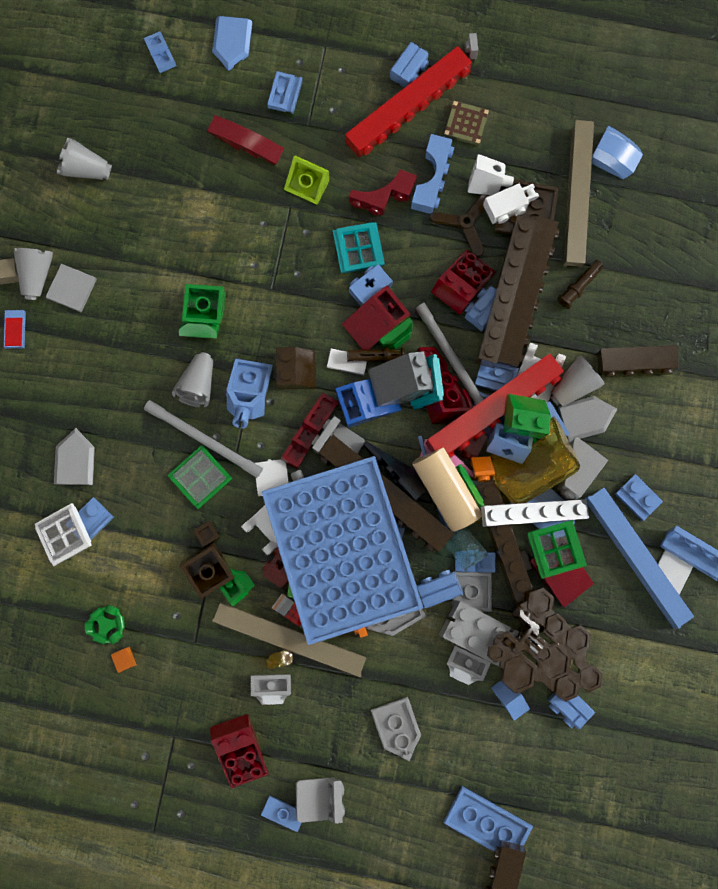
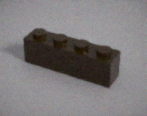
M677 345L603 348L597 352L598 374L605 375V377H615L616 374H623V376L629 377L634 376L635 373L649 376L653 375L654 372H661V375H669L679 368Z
M500 840L499 846H496L493 858L496 859L495 865H491L489 871L490 885H486L485 889H518L526 856V850L523 845Z

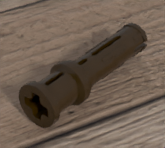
M595 260L574 284L568 285L563 295L557 297L559 304L566 309H570L572 303L582 296V291L604 269V265L599 260Z
M385 347L383 350H347V362L382 361L386 363L405 355V348L389 349Z

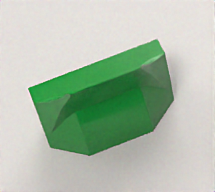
M410 317L379 340V345L382 349L385 347L398 349L410 340L413 330V321Z
M181 322L179 336L217 338L220 327L218 324Z
M230 568L234 579L219 588L228 602L235 606L248 594L255 584L245 571H237Z

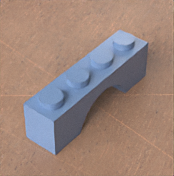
M431 134L425 159L433 165L435 175L429 182L416 186L411 209L429 214L433 213L434 208L438 209L440 198L437 195L439 191H443L445 181L442 180L443 174L447 175L450 164L447 163L448 157L452 158L454 147L451 146L453 139Z

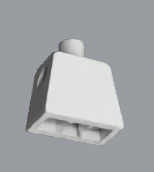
M478 154L469 178L468 193L494 195L499 192L501 186L512 187L514 177L505 175L506 165L504 163Z

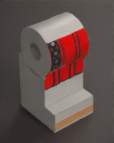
M282 593L272 609L302 628L295 601Z

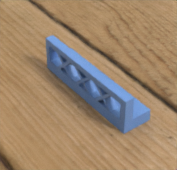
M678 526L668 530L660 547L718 581V550Z

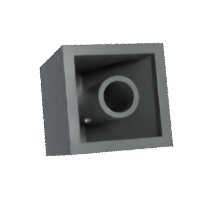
M424 352L407 353L368 370L378 407L409 403L434 389Z

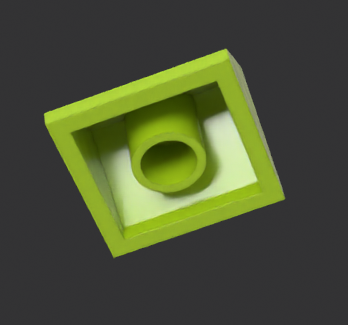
M294 156L284 190L318 204L329 182V171Z

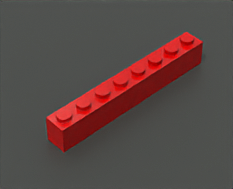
M457 46L346 133V144L359 158L363 155H368L375 145L382 144L389 134L396 133L404 122H410L418 111L425 110L432 100L439 99L446 89L453 88L460 78L464 79L471 72L472 61Z
M548 354L430 437L425 443L431 452L444 447L451 459L457 449L460 448L462 451L471 444L469 442L474 437L476 440L486 433L484 430L488 427L493 429L497 423H501L500 419L505 416L507 394L530 398L536 394L538 397L547 390L545 388L547 385L551 384L553 386L561 380L560 376L564 370L553 356Z

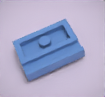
M277 71L267 104L268 108L283 112L288 111L294 114L303 81L302 77L298 78L294 77V75Z
M498 362L494 369L480 365L475 386L497 391L517 377L519 368Z
M636 474L615 493L641 521H644L663 502Z
M94 497L78 512L90 540L114 518ZM72 519L65 524L69 529L75 526ZM76 529L75 531H73V533H74L79 539H81L80 536H79V534H78V532H77V529Z

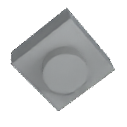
M476 33L469 34L468 41H465V52L469 54L470 60L476 59L478 54Z

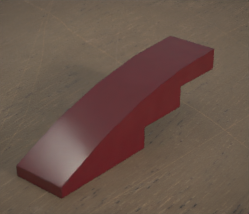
M214 115L206 131L235 149H242L256 158L261 157L274 166L278 163L284 150L283 147L217 115Z
M325 393L321 394L304 419L302 426L293 437L291 444L282 455V461L298 469L313 446L314 438L320 435L324 424L330 419L339 404L338 401Z

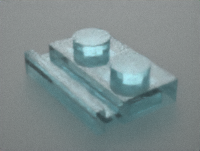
M467 527L454 531V535L445 544V547L464 571H467V568L474 566L488 555L487 551Z

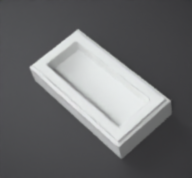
M331 348L327 368L364 376L367 362H347V352Z

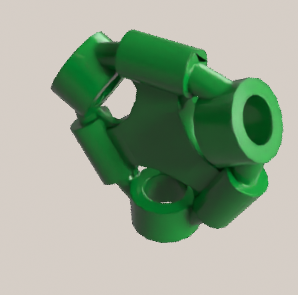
M107 604L105 607H98L90 614L89 620L85 622L86 635H90L93 641L100 644L111 643L113 645L123 637V628H125L124 616H121L119 608ZM104 612L115 615V619L106 618ZM94 621H97V622H98V625H99V632H98V633H95V624H94ZM116 628L118 631L108 638L107 633Z

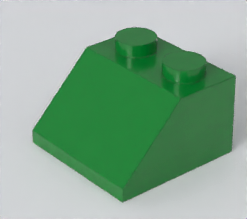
M185 284L182 322L221 325L226 298L224 287Z
M507 394L503 432L539 439L549 435L551 414L545 400Z

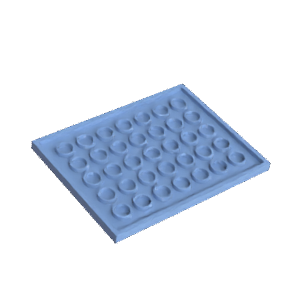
M375 456L262 491L308 645L423 609Z

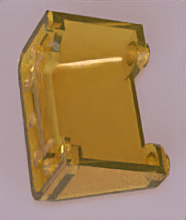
M554 416L550 421L549 435L532 445L531 452L523 464L495 454L490 456L495 471V484L513 504L529 502L574 475L580 469L579 460L560 423Z

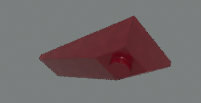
M419 347L417 349L418 352H424L425 358L437 354L440 364L444 396L442 397L443 400L426 406L432 424L452 422L473 408L469 394L465 389L462 390L457 383V377L455 375L452 376L448 371L447 363L435 347ZM430 367V368H429V372H430V375H431V378H432L431 367Z

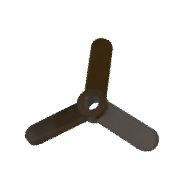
M482 194L468 212L462 216L433 212L430 214L429 219L432 223L459 227L464 231L473 253L476 256H481L484 253V248L473 224L485 209L483 206L485 198L490 195Z

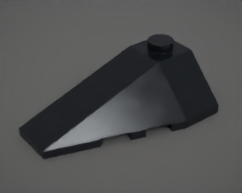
M367 441L363 443V447L372 457L375 456L376 462L411 499L417 501L427 492L415 469Z

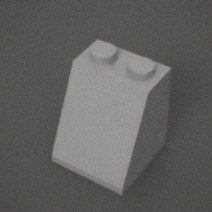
M575 437L567 444L557 488L561 492L560 495L567 501L580 498L608 462L605 457L578 437Z

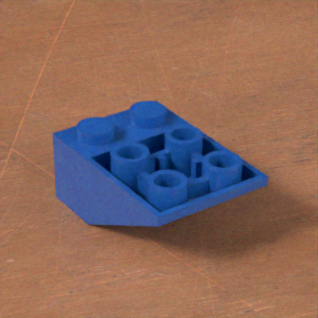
M370 379L335 388L347 428L402 411L400 404L378 407Z

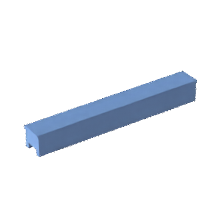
M603 488L593 495L586 497L587 505L671 626L677 629L681 628L694 615L609 493Z

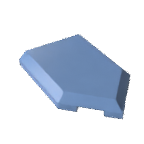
M224 16L216 18L212 52L228 71L239 61L249 56L252 21L249 19Z

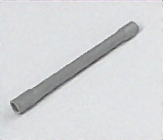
M420 304L416 307L417 313L427 325L476 406L484 400L436 324L426 304Z
M149 400L146 403L145 411L164 420L227 458L254 477L258 478L263 468L233 452L167 412L153 401Z

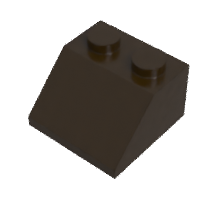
M276 347L278 390L316 389L315 351L298 347Z
M214 541L180 562L179 567L200 599L234 579L225 557Z

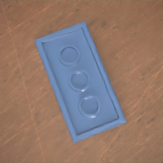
M461 786L443 821L444 824L492 851L495 850L496 846H499L500 840L524 846L533 828L531 824Z

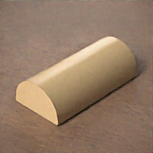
M444 447L426 454L412 463L452 532L465 528L482 517L479 507Z

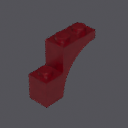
M400 169L396 177L381 189L370 192L351 190L349 203L355 208L367 209L371 214L384 215L391 196L397 201L409 202L416 184L417 175Z

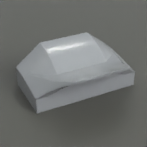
M454 645L446 664L449 666L451 677L470 685L475 681L484 680L491 663Z
M291 674L251 675V696L256 697L261 705L283 704L286 697L291 695Z

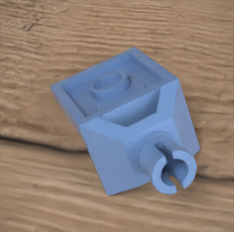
M235 359L227 387V410L234 416L232 424L235 427L239 428L240 421H242L241 428H246L248 426V419L264 416L265 398L273 365Z

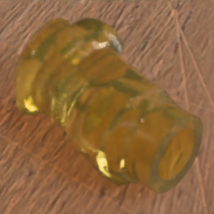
M287 650L276 652L269 656L270 659L266 661V665L269 669L287 666L293 661V656Z

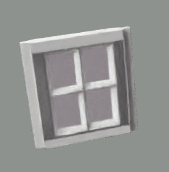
M73 503L35 523V529L53 566L92 546L89 535Z

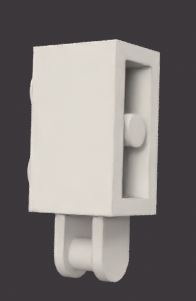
M517 184L485 198L483 206L492 224L497 222L501 224L513 215L520 216L525 213L529 202L539 197L538 193L534 191V185L531 184L521 188L520 184Z

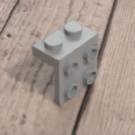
M334 416L332 420L328 419L324 424V431L321 436L317 435L314 438L312 449L313 452L319 455L320 449L334 434L358 454L365 441L362 437L342 425L341 420Z
M335 777L298 780L296 782L297 821L302 823L330 820L333 823H343L342 816L345 815V808L342 804V796L344 795L342 781Z

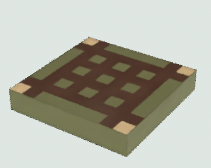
M454 101L444 137L479 146L489 110Z

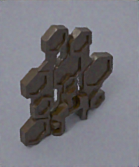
M540 587L527 592L526 601L520 603L513 612V616L524 625L517 636L514 638L509 632L499 631L494 638L493 644L488 646L487 656L493 662L497 663L500 661L499 666L502 668L500 681L513 693L517 694L534 687L535 680L536 682L541 681L562 701L567 702L578 696V689L591 692L600 688L602 673L594 665H589L585 661L586 650L590 646L591 634L581 625L570 627L562 616L552 610L554 597L544 588ZM540 625L543 627L542 632L548 638H550L553 641V643L548 644L542 637L539 636ZM526 651L536 660V665L522 652ZM572 659H573V664L579 669V670H578V673H575V672L571 669V660H572Z

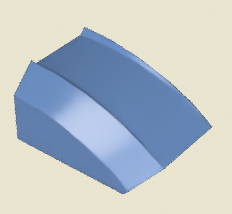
M608 126L592 156L591 164L621 179H625L634 173L643 154L633 141Z

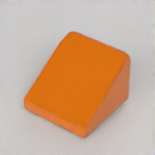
M130 647L111 654L118 673L137 665Z

